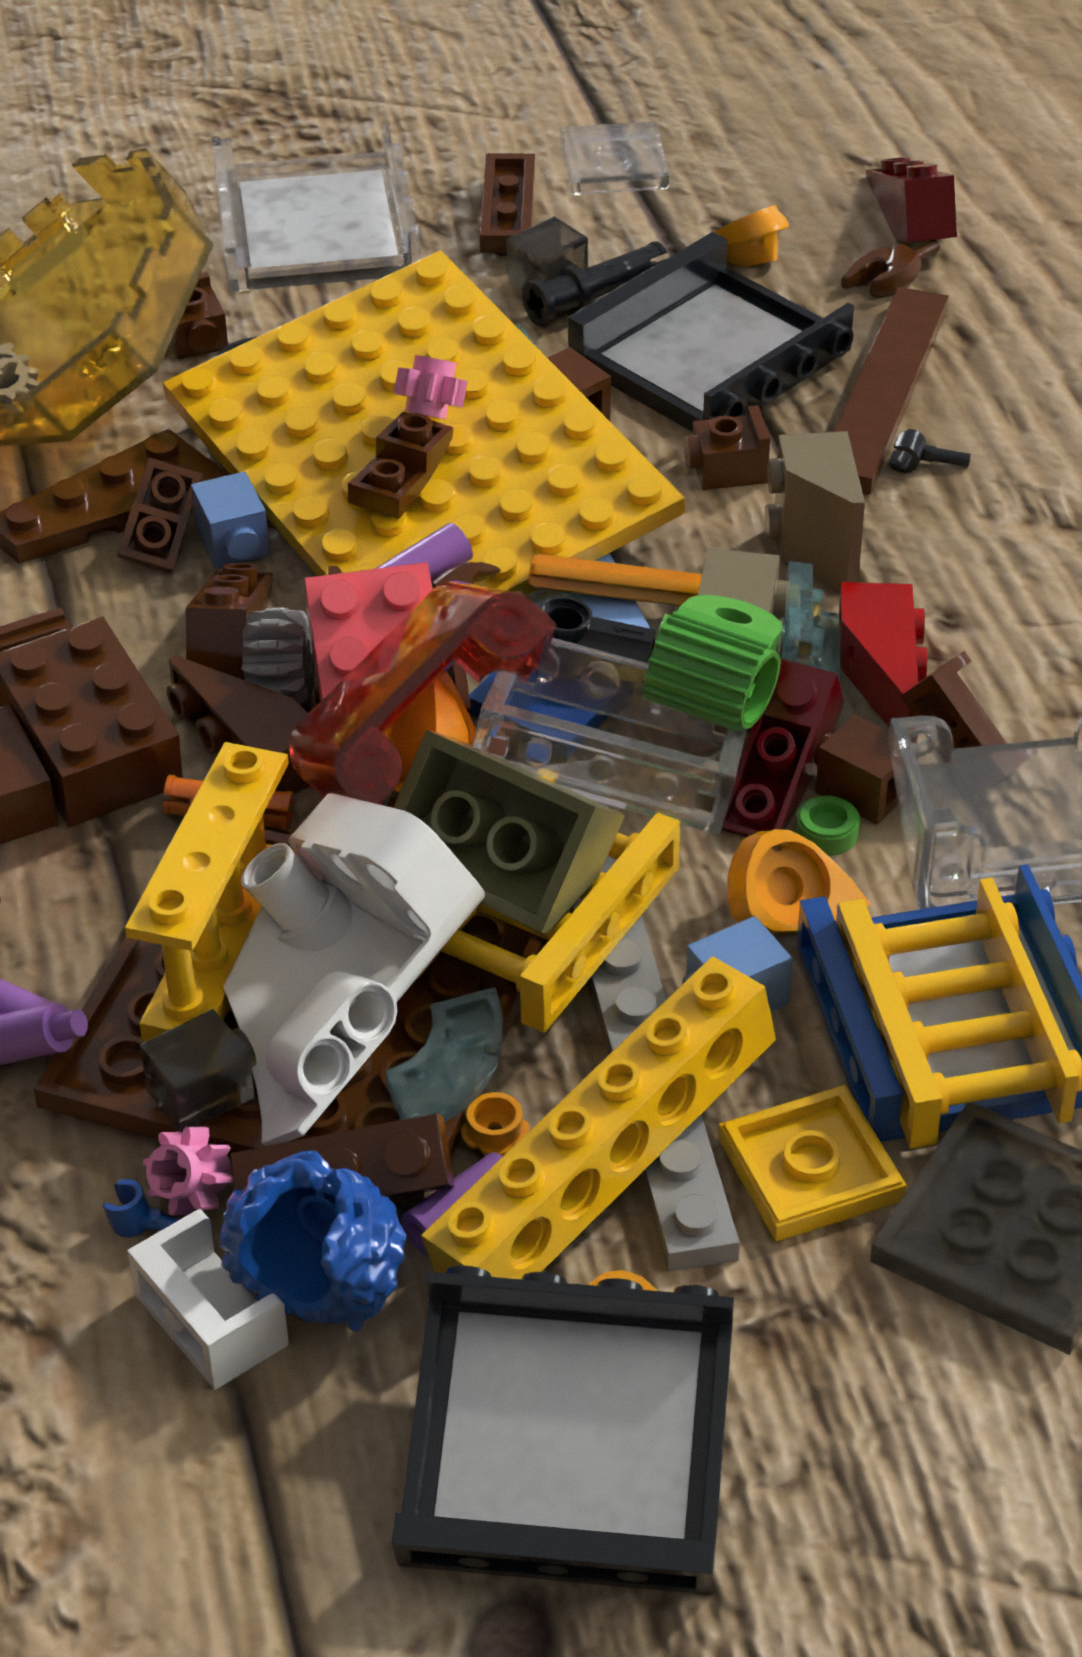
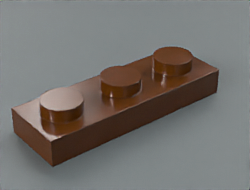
M486 153L480 223V253H496L502 256L531 253L535 154Z
M438 1113L230 1153L235 1190H243L248 1185V1175L254 1169L259 1170L264 1165H272L283 1158L301 1151H317L333 1170L348 1168L360 1173L361 1176L369 1177L374 1186L379 1187L381 1196L389 1197V1199L454 1187L444 1117Z

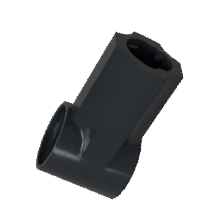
M554 597L544 601L538 610L533 662L540 671L553 677H571L582 672L583 669L645 681L644 676L648 669L657 632L655 629L593 617L590 608L582 601L572 597Z

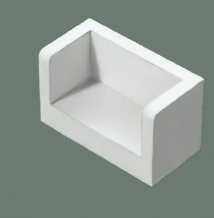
M201 1209L190 1213L127 1250L135 1296L214 1390L289 1345L284 1303L275 1293H271L257 1301L242 1284L232 1283L229 1278V1271L222 1267V1260L215 1253L210 1219Z

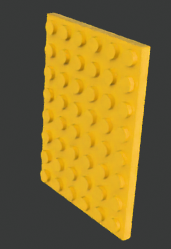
M441 250L162 382L167 401L230 475L246 472L266 510V517L316 576L328 575V566H338L343 573L375 569L446 524L454 523L463 531L472 547L473 557L468 562H484L492 564L501 570L491 578L474 582L476 594L481 598H490L495 594L505 595L510 592L521 591L524 597L540 590L529 586V568L533 555L545 554L595 561L685 514V497ZM415 355L457 363L454 378L468 381L463 408L449 405L446 419L428 416L432 421L452 426L453 438L438 467L419 496L399 519L348 503V483L376 457V437L402 412H406L404 410L407 397L393 394L398 367L412 369ZM460 623V628L463 630L473 624Z

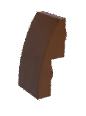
M402 412L376 437V457L348 483V503L399 519L419 496L438 467L453 438V427L432 421L423 414Z
M148 457L117 557L173 573L193 511L191 484L202 482L203 473Z

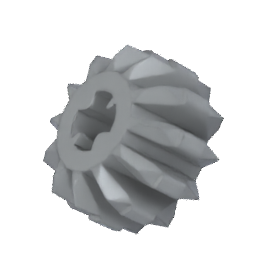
M284 607L266 608L263 611L251 612L246 620V626L242 630L243 647L241 652L243 664L241 669L244 671L245 681L292 697L300 705L307 704L314 688L315 664L306 613Z

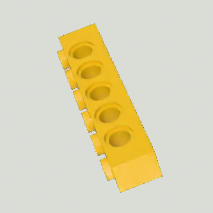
M714 956L708 959L421 1234L434 1272L446 1273L447 1269L453 1266H473L488 1271L492 1277L522 1279L524 1274L542 1272L776 1040L765 986Z

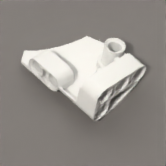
M328 793L289 837L288 841L292 849L286 843H277L269 846L253 858L243 872L241 885L261 905V908L223 989L230 1002L250 1060L262 1118V1144L264 1146L289 1142L305 1135L389 1034L397 1016V1001L485 897L483 888L440 837L422 820L409 812Z

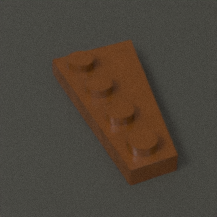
M168 428L0 511V548L21 564L88 543V533L102 529L108 531L116 530L117 533L123 532L133 501L135 502L148 457L203 473L202 481L228 476L229 474Z

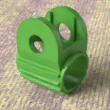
M697 595L688 598L679 607L677 612L673 611L672 616L665 614L649 659L648 669L644 676L643 698L741 732L743 728H751L765 711L777 684L781 659L780 654L776 652V648L783 629L781 622L768 611L738 599L717 595ZM758 672H759V675H758V678H757V681H756V684H755V683H754V679H755L756 675H757Z

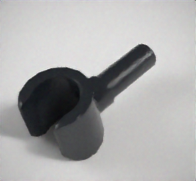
M908 429L897 437L894 444L896 450L893 451L889 464L894 470L901 473L913 472L921 460L968 467L971 454L927 445L925 437L915 429Z

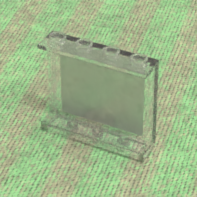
M388 124L381 125L382 152L235 164L232 139H212L215 180L229 292L380 279L412 264V255L421 254L418 224H415L412 196H409L407 170L404 169L402 146L401 143H392Z

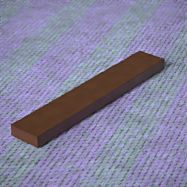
M903 287L897 288L834 432L848 431L862 492L865 494H871L947 313L948 295Z

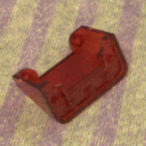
M457 580L440 584L296 726L290 735L288 746L291 765L298 775L322 798L328 793H333L385 806L383 801L394 791L400 782L402 762L399 751L384 734L455 662L478 683L487 675L501 671L514 673L525 683L547 660L556 623L532 600L522 594Z

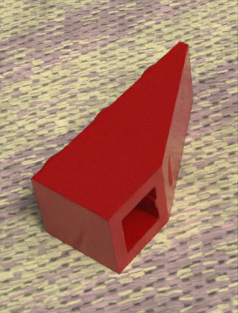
M841 582L837 626L839 667L894 734L915 744L917 724L919 722L900 695L927 677V647H916V644H923L925 610L924 608H914L913 584Z

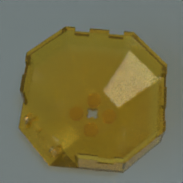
M146 148L130 150L126 158L128 163L116 165L107 154L79 158L72 164V167L101 198L77 201L70 204L61 193H58L54 198L47 195L21 217L24 224L34 233L30 238L23 242L10 228L0 234V345L10 342L14 344L13 351L16 355H28L30 357L28 367L39 370L36 381L40 382L31 391L16 392L12 401L13 404L3 405L0 402V446L71 441L159 369L214 243L186 191Z

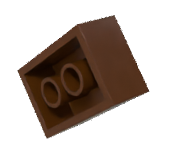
M103 616L0 652V707L10 704L51 780L55 806L68 828L164 793L168 775H176L179 778H183L179 734Z

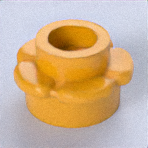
M490 1092L476 1097L469 1104L466 1124H463L461 1128V1137L470 1149H478L485 1156L491 1152L504 1156L530 1131V1125L528 1121L523 1120L522 1107L514 1097L501 1092Z

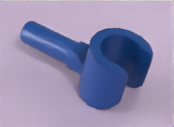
M122 1179L114 1184L118 1199L123 1204L122 1206L103 1203L109 1224L114 1232L121 1237L137 1236L146 1231V1229L161 1231L180 1220L164 1214L161 1210L149 1207L142 1186L132 1179Z

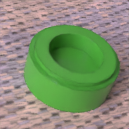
M835 796L814 797L805 801L799 807L796 814L795 833L815 843L828 856L842 854L850 850L858 840L860 816L857 809L850 802Z

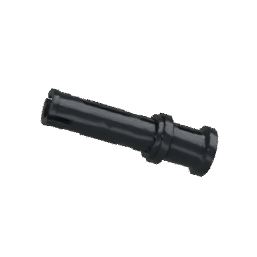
M654 241L647 246L586 269L568 266L560 270L555 278L544 282L537 279L528 281L522 288V301L526 313L533 323L541 327L552 323L556 315L569 310L576 313L591 304L594 298L615 290L664 261L665 259L658 262H650L651 259L666 254L667 251L660 242Z

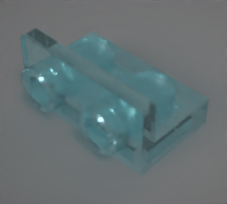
M789 561L786 581H789L786 617H779V620H783V635H785L784 651L781 658L837 673L840 683L839 615L835 612L822 611L823 589L813 588V564Z

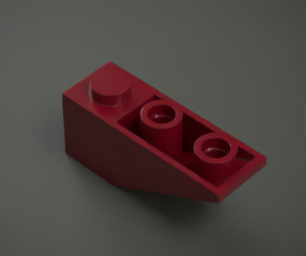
M909 157L882 159L880 169L866 170V178L894 238L905 242H917L957 237L954 175L938 171L937 164H924V161L920 160L910 161Z
M780 658L781 665L776 687L765 711L752 727L716 826L718 829L745 837L759 831L786 830L817 771V765L814 763L816 748L828 732H834L844 704L837 673Z

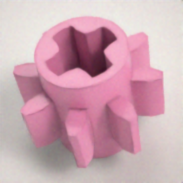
M415 355L412 369L398 367L393 394L407 397L404 411L446 419L449 405L463 408L468 381L454 378L457 363Z
M185 1127L182 1133H159L158 1139L161 1146L154 1150L150 1158L143 1160V1164L147 1167L146 1176L150 1186L147 1194L149 1197L169 1199L168 1211L170 1215H189L195 1209L216 1210L220 1207L217 1195L226 1188L227 1184L234 1183V1177L231 1175L230 1161L227 1156L231 1148L229 1145L208 1144L210 1136L208 1127Z

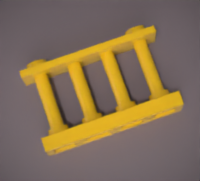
M224 742L125 926L126 937L162 945L165 974L139 1023L142 1042L207 1055L231 1006L223 986L261 908V905L241 885V877L250 861L261 851L272 846L265 842L263 813L289 764L288 754Z
M545 768L538 775L556 783V772ZM657 812L640 833L635 832L630 836H626L618 832L608 854L609 857L616 859V862L606 873L600 872L599 877L581 895L580 898L583 901L574 912L565 913L547 934L541 933L479 903L418 976V979L441 952L516 983V989L520 993L521 1023L545 1033L680 868V821ZM476 911H480L549 941L537 955L532 954L528 958H524L460 930Z
M993 877L980 879L975 915L885 929L882 923H873L864 898L838 902L837 927L903 1093L900 1124L910 1149L937 1145L940 1115L947 1114L949 1106L1044 1090L1058 1124L1072 1121L1076 1094L1078 1091H1082V1060L1075 1049L1068 1050L1019 939V923L1016 910L1011 902H1003ZM981 941L990 962L988 964L904 977L901 971H892L889 957L895 954ZM1001 989L1011 1011L1010 1013L924 1027L921 1021L912 1022L908 1008L909 1004ZM1023 1039L1032 1060V1064L944 1078L941 1072L932 1073L928 1063L929 1054Z

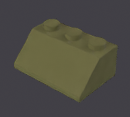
M426 730L393 807L416 816L440 837L483 888L485 897L480 902L481 904L546 934L599 877L625 817L624 814L464 741L430 730Z

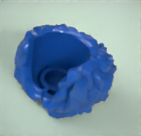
M301 1151L283 1158L272 1165H264L259 1170L254 1169L248 1175V1185L243 1190H234L228 1199L227 1209L223 1213L224 1222L219 1238L220 1247L226 1253L222 1258L221 1265L226 1271H229V1278L232 1283L242 1284L248 1292L256 1295L257 1301L271 1293H275L284 1303L286 1315L294 1314L304 1322H312L315 1319L318 1324L327 1323L328 1321L331 1325L346 1323L350 1330L358 1332L365 1321L372 1318L383 1308L386 1298L397 1288L396 1275L398 1267L405 1260L403 1248L407 1235L399 1223L396 1205L389 1200V1197L381 1196L379 1187L374 1186L369 1177L361 1176L360 1173L348 1168L333 1170L317 1151Z

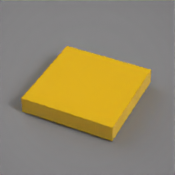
M846 1085L719 1123L718 1141L775 1242L905 1201L907 1187L905 1181Z

